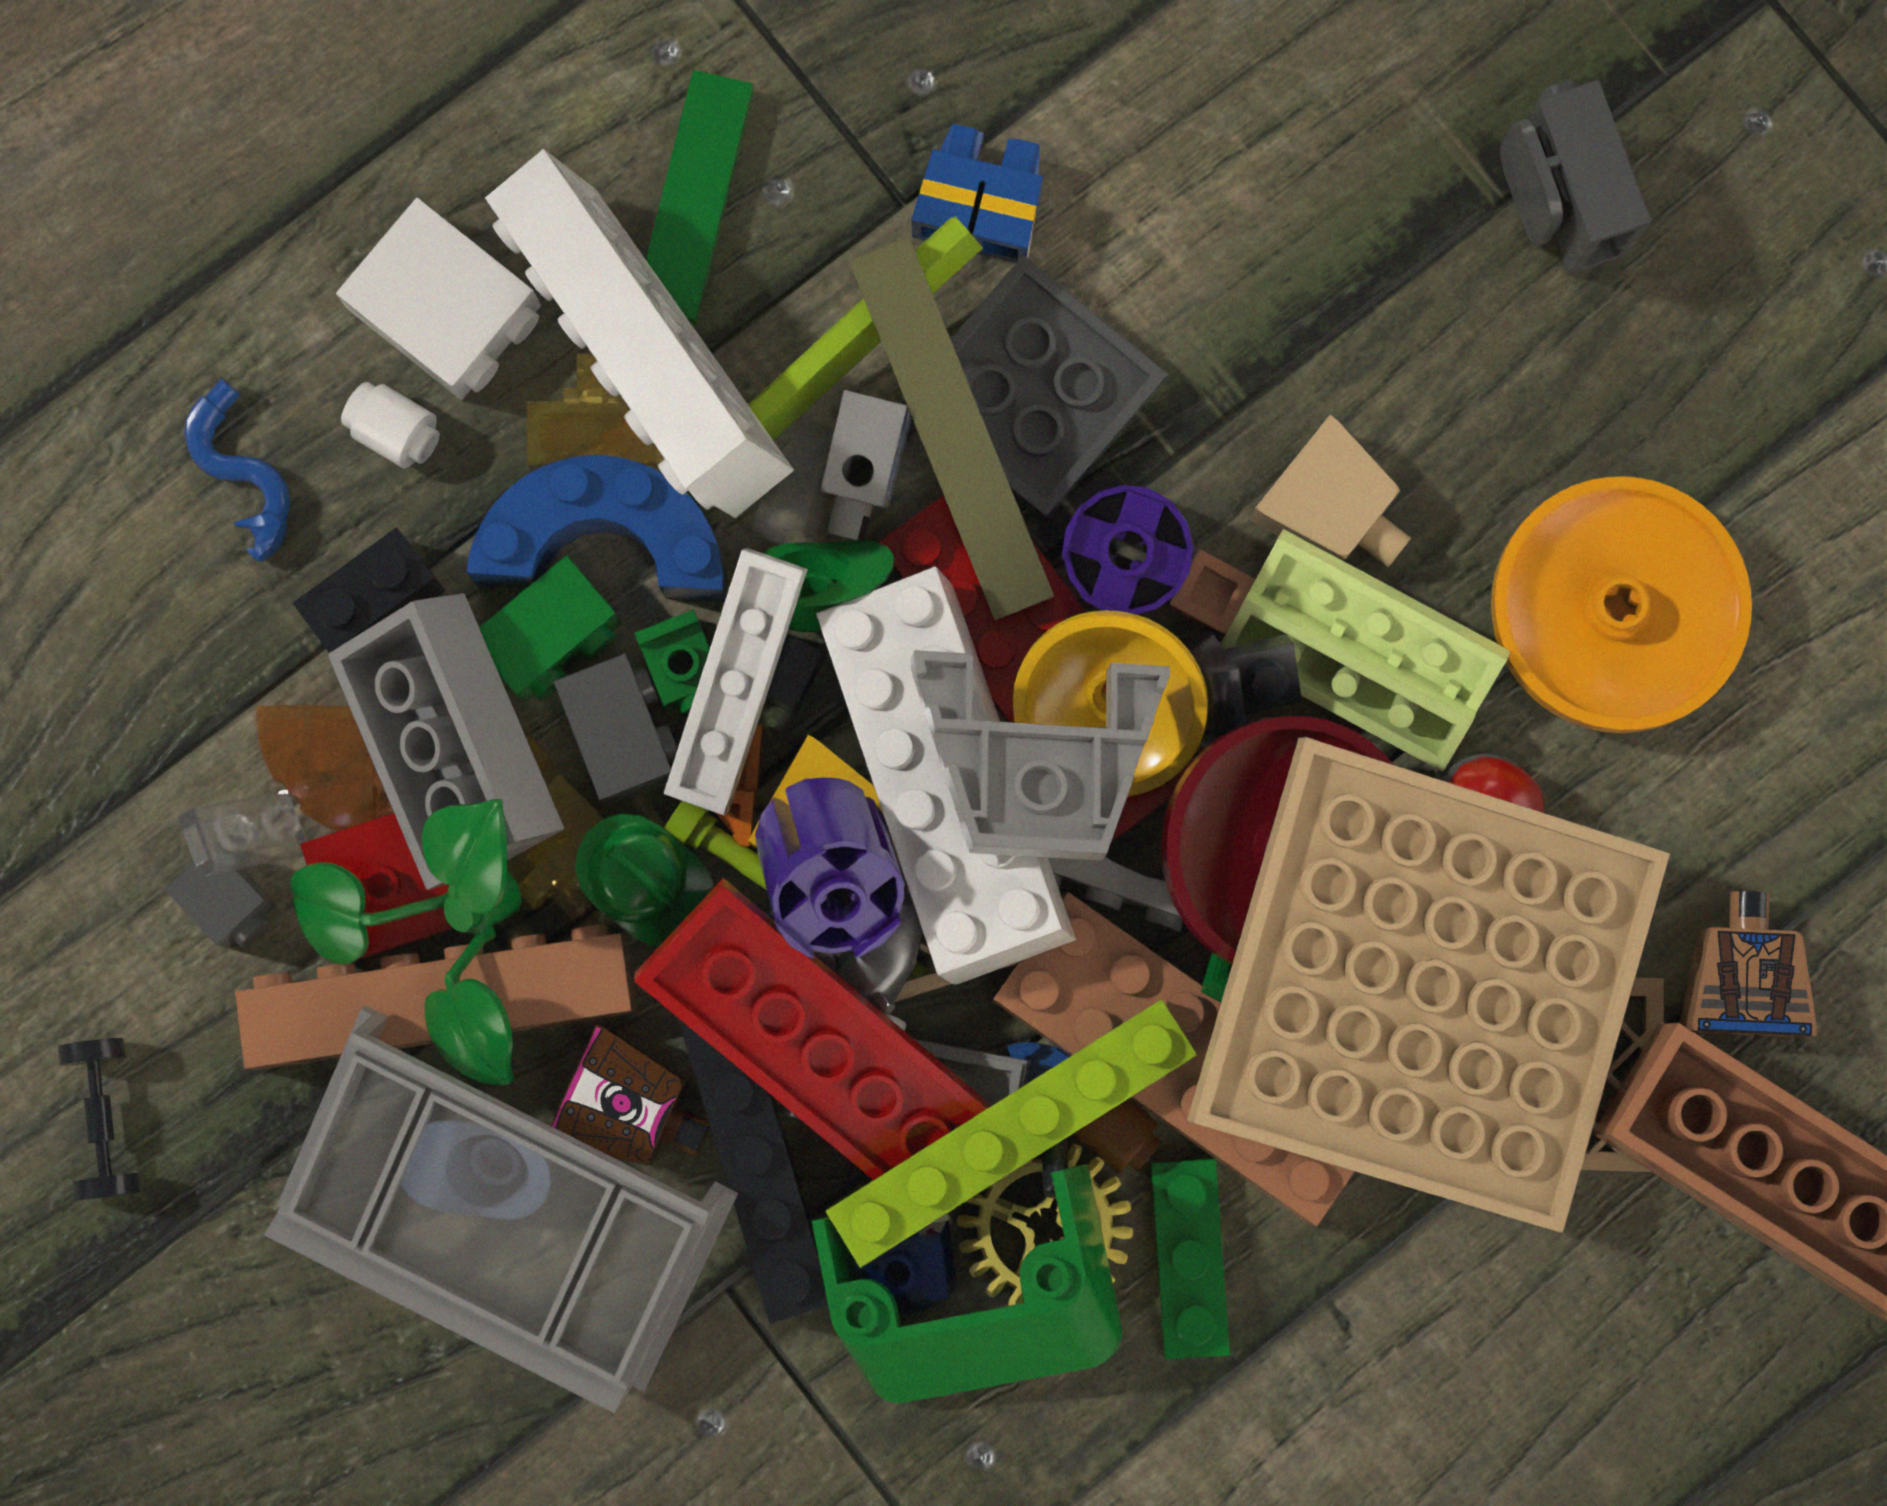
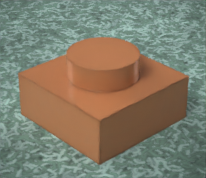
M1199 549L1191 564L1190 573L1178 593L1172 598L1168 608L1224 638L1256 579Z

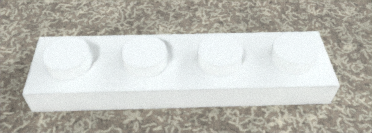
M749 548L741 550L664 794L721 815L729 812L808 569Z

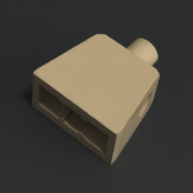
M1331 415L1328 416L1255 507L1250 519L1259 527L1278 537L1282 530L1285 529L1344 562L1359 545L1386 567H1389L1411 540V537L1382 516L1400 492L1397 484L1341 423Z

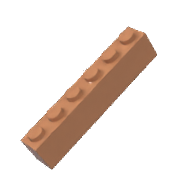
M609 924L572 929V941L547 944L546 934H535L507 939L509 950L483 954L482 947L460 977V981L469 978L481 981L498 995L507 1011L512 1032L637 1013L627 937L621 933L611 935ZM469 944L445 948V960L420 963L419 953H409L380 958V970L356 973L355 963L318 967L316 968L317 979L293 982L291 972L253 977V989L235 991L244 1069L262 1070L340 1058L359 1012L365 1005L388 1016L379 1040L397 1049L433 1044L425 1021L424 1004L426 997L438 989H446L444 982L446 973Z

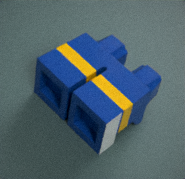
M952 124L942 144L941 151L932 150L911 219L912 238L926 241L948 219L955 216L971 233L978 198L982 193L983 196L973 231V237L983 247L978 253L1016 263L1023 255L1028 258L1042 194L1043 176L1039 175L1040 145L1020 139H1008L1002 165H995L979 161L984 133L974 128Z

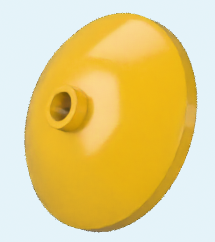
M1105 610L1079 614L1047 630L1026 654L1014 684L1013 714L1015 723L1106 728V690L1104 685L1106 684V671L1111 663L1169 666L1170 676L1157 707L1154 722L1140 755L1127 797L1151 791L1162 786L1181 772L1190 762L1201 743L1208 715V696L1200 667L1187 647L1174 634L1152 620L1122 611Z

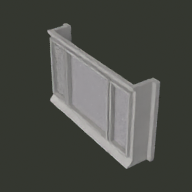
M365 1005L359 1012L277 1206L279 1210L264 1236L615 1413L631 1387L642 1392L647 1388L738 1193L715 1181L700 1202L379 1040L388 1016Z

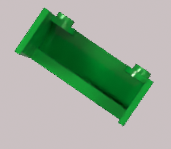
M1088 1164L1051 1172L1065 1239L1038 1245L1025 1256L1020 1268V1284L1024 1303L901 1327L897 1303L893 1294L882 1283L868 1279L866 1265L861 1268L859 1267L830 1218L825 1217L812 1221L832 1325L869 1385L879 1397L892 1403H906L1093 1368L1108 1361L1115 1355L1122 1341V1326Z

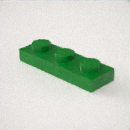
M1216 1159L1150 1163L1163 1358L1167 1360L1230 1356Z

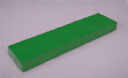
M697 70L692 71L646 256L648 264L693 325H697L754 94V85L751 82Z

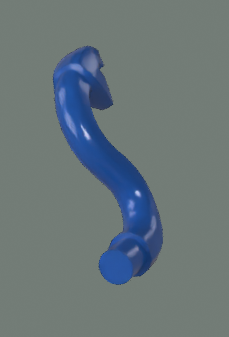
M221 378L206 396L201 395L191 408L185 422L184 434L186 445L194 463L206 474L219 480L252 482L262 490L265 498L263 512L234 523L239 528L251 530L255 537L254 548H248L247 552L256 561L264 562L280 549L288 530V523L286 522L290 510L288 486L282 475L268 462L256 457L223 455L214 449L212 439L215 430L227 417L225 412L241 395L231 384Z

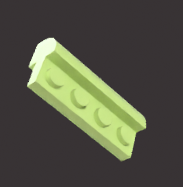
M1285 529L1282 530L1221 642L1223 648L1227 649L1287 634L1294 643L1301 696L1442 772L1467 733L1478 708L1510 654V650Z

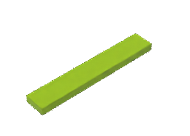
M956 216L948 219L915 250L932 295L983 249ZM864 298L748 404L773 441L881 342ZM690 491L686 492L688 495L693 497Z

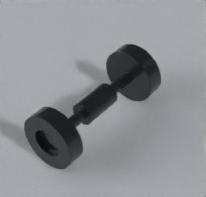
M124 1038L97 1039L59 1045L60 1066L87 1064L90 1097L84 1098L88 1144L95 1143L99 1175L97 1178L72 1182L74 1201L140 1193L139 1173L112 1175L108 1141L115 1140L110 1095H103L100 1062L126 1058Z

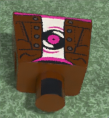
M596 1025L552 1121L551 1127L611 1157L643 1165H653L663 1143L697 1157L709 1132L710 1124L707 1119L679 1107L687 1090L688 1081L615 1032Z

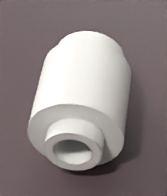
M369 382L362 383L348 399L341 416L342 425L350 429V435L353 439L404 469L410 467L415 462L419 464L425 462L433 453L440 437L439 431L435 429L437 418L434 413L385 384L374 386Z

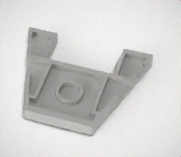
M914 650L911 657L912 675L969 853L1102 861L1108 852L1134 778L1133 775L1153 725L1161 696L1166 688L1170 676V667L1111 663L1106 671V728L978 721L972 718L973 654Z

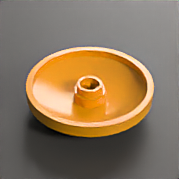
M1622 476L1593 479L1575 484L1544 501L1521 523L1508 541L1498 562L1492 585L1491 616L1497 644L1510 650L1506 665L1516 681L1528 695L1552 714L1572 724L1600 732L1635 733L1652 730L1679 720L1702 706L1717 693L1735 670L1743 654L1751 625L1752 598L1748 573L1743 558L1726 528L1709 510L1689 495L1671 486L1643 478Z

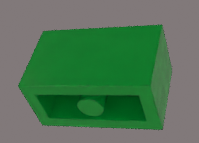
M566 555L482 624L479 629L499 675L513 692L526 703L533 696L538 701H542L557 690L553 681L566 677L567 675L564 671L583 655L587 660H592L604 652L616 640L617 635L613 630L622 622Z

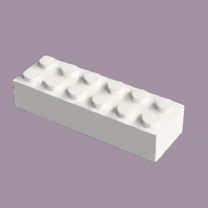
M543 149L485 197L499 218L492 224L494 230L515 254L522 251L531 264L525 271L527 278L546 300L551 301L553 298L556 300L564 312L558 318L560 326L578 347L583 349L587 346L597 360L591 366L593 374L611 395L616 397L621 394L631 409L624 415L625 420L646 445L649 446L654 442L665 458L658 464V467L677 492L684 495L690 491L693 497L705 509L709 510L714 505L736 518L794 471L594 187Z
M935 566L874 590L852 601L844 602L816 613L937 975L957 985L1075 941L1076 937L1048 858L969 853L911 671V657L914 650L973 654L972 718L978 721L1000 722L951 582Z

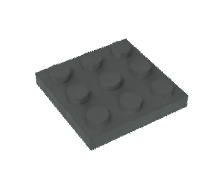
M1024 255L951 338L1013 495L1045 521L1163 385L1168 376V373ZM902 394L901 400L907 406L905 398Z

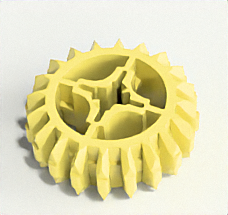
M1072 1144L1068 1149V1168L1074 1167L1081 1156L1082 1147L1077 1144ZM1095 1157L1089 1162L1088 1167L1107 1258L1115 1263L1125 1264L1128 1255L1121 1250L1110 1248L1113 1237L1121 1239L1132 1238L1133 1229L1124 1225L1113 1226L1112 1215L1125 1214L1131 1210L1129 1201H1118L1109 1205L1106 1195L1117 1190L1121 1186V1182L1118 1177L1114 1176L1098 1185L1093 1177L1102 1169L1104 1161L1099 1157ZM1042 1159L1030 1160L992 1184L984 1196L978 1193L967 1200L968 1203L980 1206L978 1217L965 1214L959 1215L957 1224L960 1227H977L978 1238L966 1239L960 1242V1251L962 1253H971L981 1249L984 1259L975 1262L969 1268L972 1277H978L991 1268L997 1276L988 1284L986 1293L990 1297H995L1000 1293L1005 1283L1010 1285L1014 1290L1009 1297L1008 1306L1021 1304L1023 1301L1020 1268L1025 1256L1035 1247L1033 1242L1035 1231L1026 1226L1027 1223L1013 1217L1012 1214L1013 1212H1018L1030 1217L1036 1211L1041 1216L1040 1209L1050 1208L1054 1198H1049L1045 1195L1044 1199L1037 1205L1025 1207L999 1198V1196L1006 1187L1018 1178L1030 1173L1042 1172ZM1056 1204L1054 1209L1057 1211L1055 1222L1062 1227L1058 1204ZM991 1216L1016 1226L1024 1235V1252L1016 1273L1002 1262L994 1249L990 1235ZM1111 1275V1277H1112V1282L1114 1283V1282H1115V1279H1114V1277Z

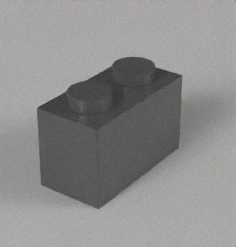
M624 653L553 681L599 800L606 807L667 783L672 769L671 763L674 762L678 746L668 723L660 727L656 726L648 704L658 701L659 698L645 665L634 669L632 662Z

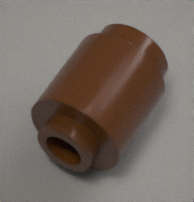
M1130 1099L1122 1102L1072 1134L1075 1139L1118 1173L1127 1164L1134 1170L1139 1171L1161 1143V1140L1152 1134L1159 1125V1122Z

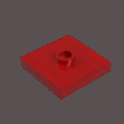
M395 813L300 843L306 865L318 862L334 863L349 870L360 880L365 891L364 912L377 913L441 896L448 892L449 885L430 890L426 889ZM444 907L380 925L366 926L369 945L366 953L359 959L453 929L445 917Z

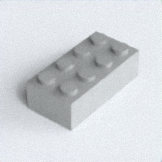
M464 593L412 601L328 654L427 890L447 885L436 879L431 873L425 860L422 844V832L426 820L432 813L449 805L472 804L492 799H501L503 801L507 836V860L565 829Z

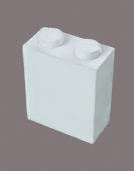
M418 198L411 203L336 292V295L351 313L461 401L471 389L474 392H479L490 382L499 367L496 359L511 341L517 345L531 333L539 319L536 311L541 307L532 288Z

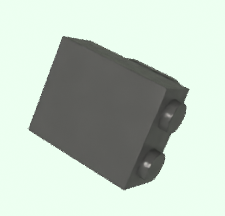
M1571 79L1554 84L1541 92V99H1538L1528 119L1525 118L1511 124L1500 146V158L1505 178L1530 242L1537 247L1549 243L1552 237H1554L1567 275H1571L1627 256L1650 225L1651 219L1600 81L1595 80L1579 86L1577 80Z

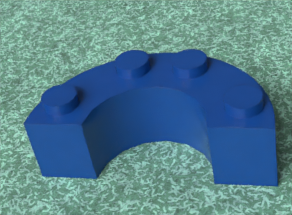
M586 455L559 460L538 468L512 485L495 502L482 521L473 540L466 571L477 586L526 589L545 573L546 567L562 547L583 535L608 532L631 538L652 555L656 563L658 586L665 598L725 602L728 594L727 574L722 553L707 519L694 500L687 493L681 495L677 492L664 475L657 470L636 461L606 455Z

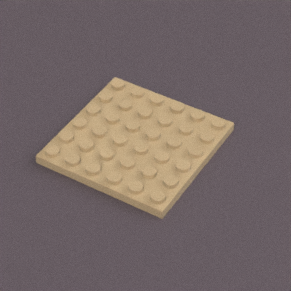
M1307 737L1298 738L1187 1121L1563 1233L1670 853Z

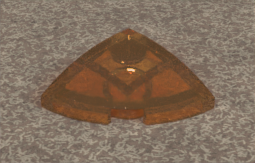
M257 706L256 724L258 740L268 770L275 782L282 783L288 792L301 804L300 810L334 831H340L377 819L380 778L376 775V768L349 706Z

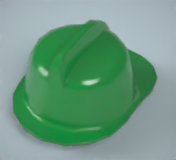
M875 541L792 542L771 547L762 552L771 557L808 569L789 625V630L798 632L822 631L816 613L870 593L885 582L894 568V555L887 546Z
M618 814L602 819L586 832L576 852L575 873L582 892L595 907L622 929L649 946L661 945L714 888L711 874L700 859L660 825L641 815Z

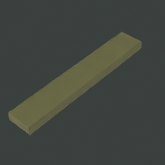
M909 236L848 260L994 619L998 620L1054 597Z

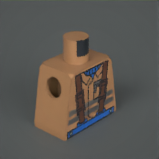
M1758 891L1730 892L1729 928L1710 927L1698 931L1679 1021L1681 1025L1695 1034L1783 1038L1817 1036V1023L1803 936L1800 931L1769 930L1770 893Z

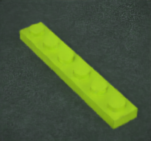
M1161 999L825 1212L861 1268L1194 1058L1197 1054Z

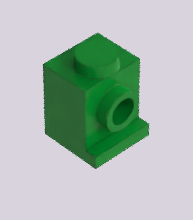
M694 609L634 633L663 706L668 712L679 708L681 715H688L690 713L710 650L709 643ZM681 653L690 655L693 658V666L688 673L677 675L670 670V662L675 655Z

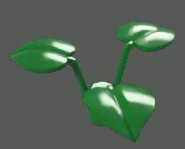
M492 799L472 804L449 805L435 811L426 820L422 832V844L426 863L436 879L449 885L448 892L441 896L377 913L364 912L365 891L362 883L344 867L329 862H318L297 870L290 880V890L293 892L292 904L297 920L311 946L318 954L333 963L350 964L366 953L369 945L366 926L380 925L443 907L448 923L455 930L474 934L473 940L446 973L444 978L446 989H438L426 997L424 1008L427 1030L440 1055L453 1068L465 1076L482 1083L500 1086L508 1085L515 1081L511 1068L512 1030L502 1001L491 988L481 981L471 978L460 981L462 973L483 945L496 937L492 925L515 914L521 905L519 886L512 875L507 872V836L503 801L501 799Z

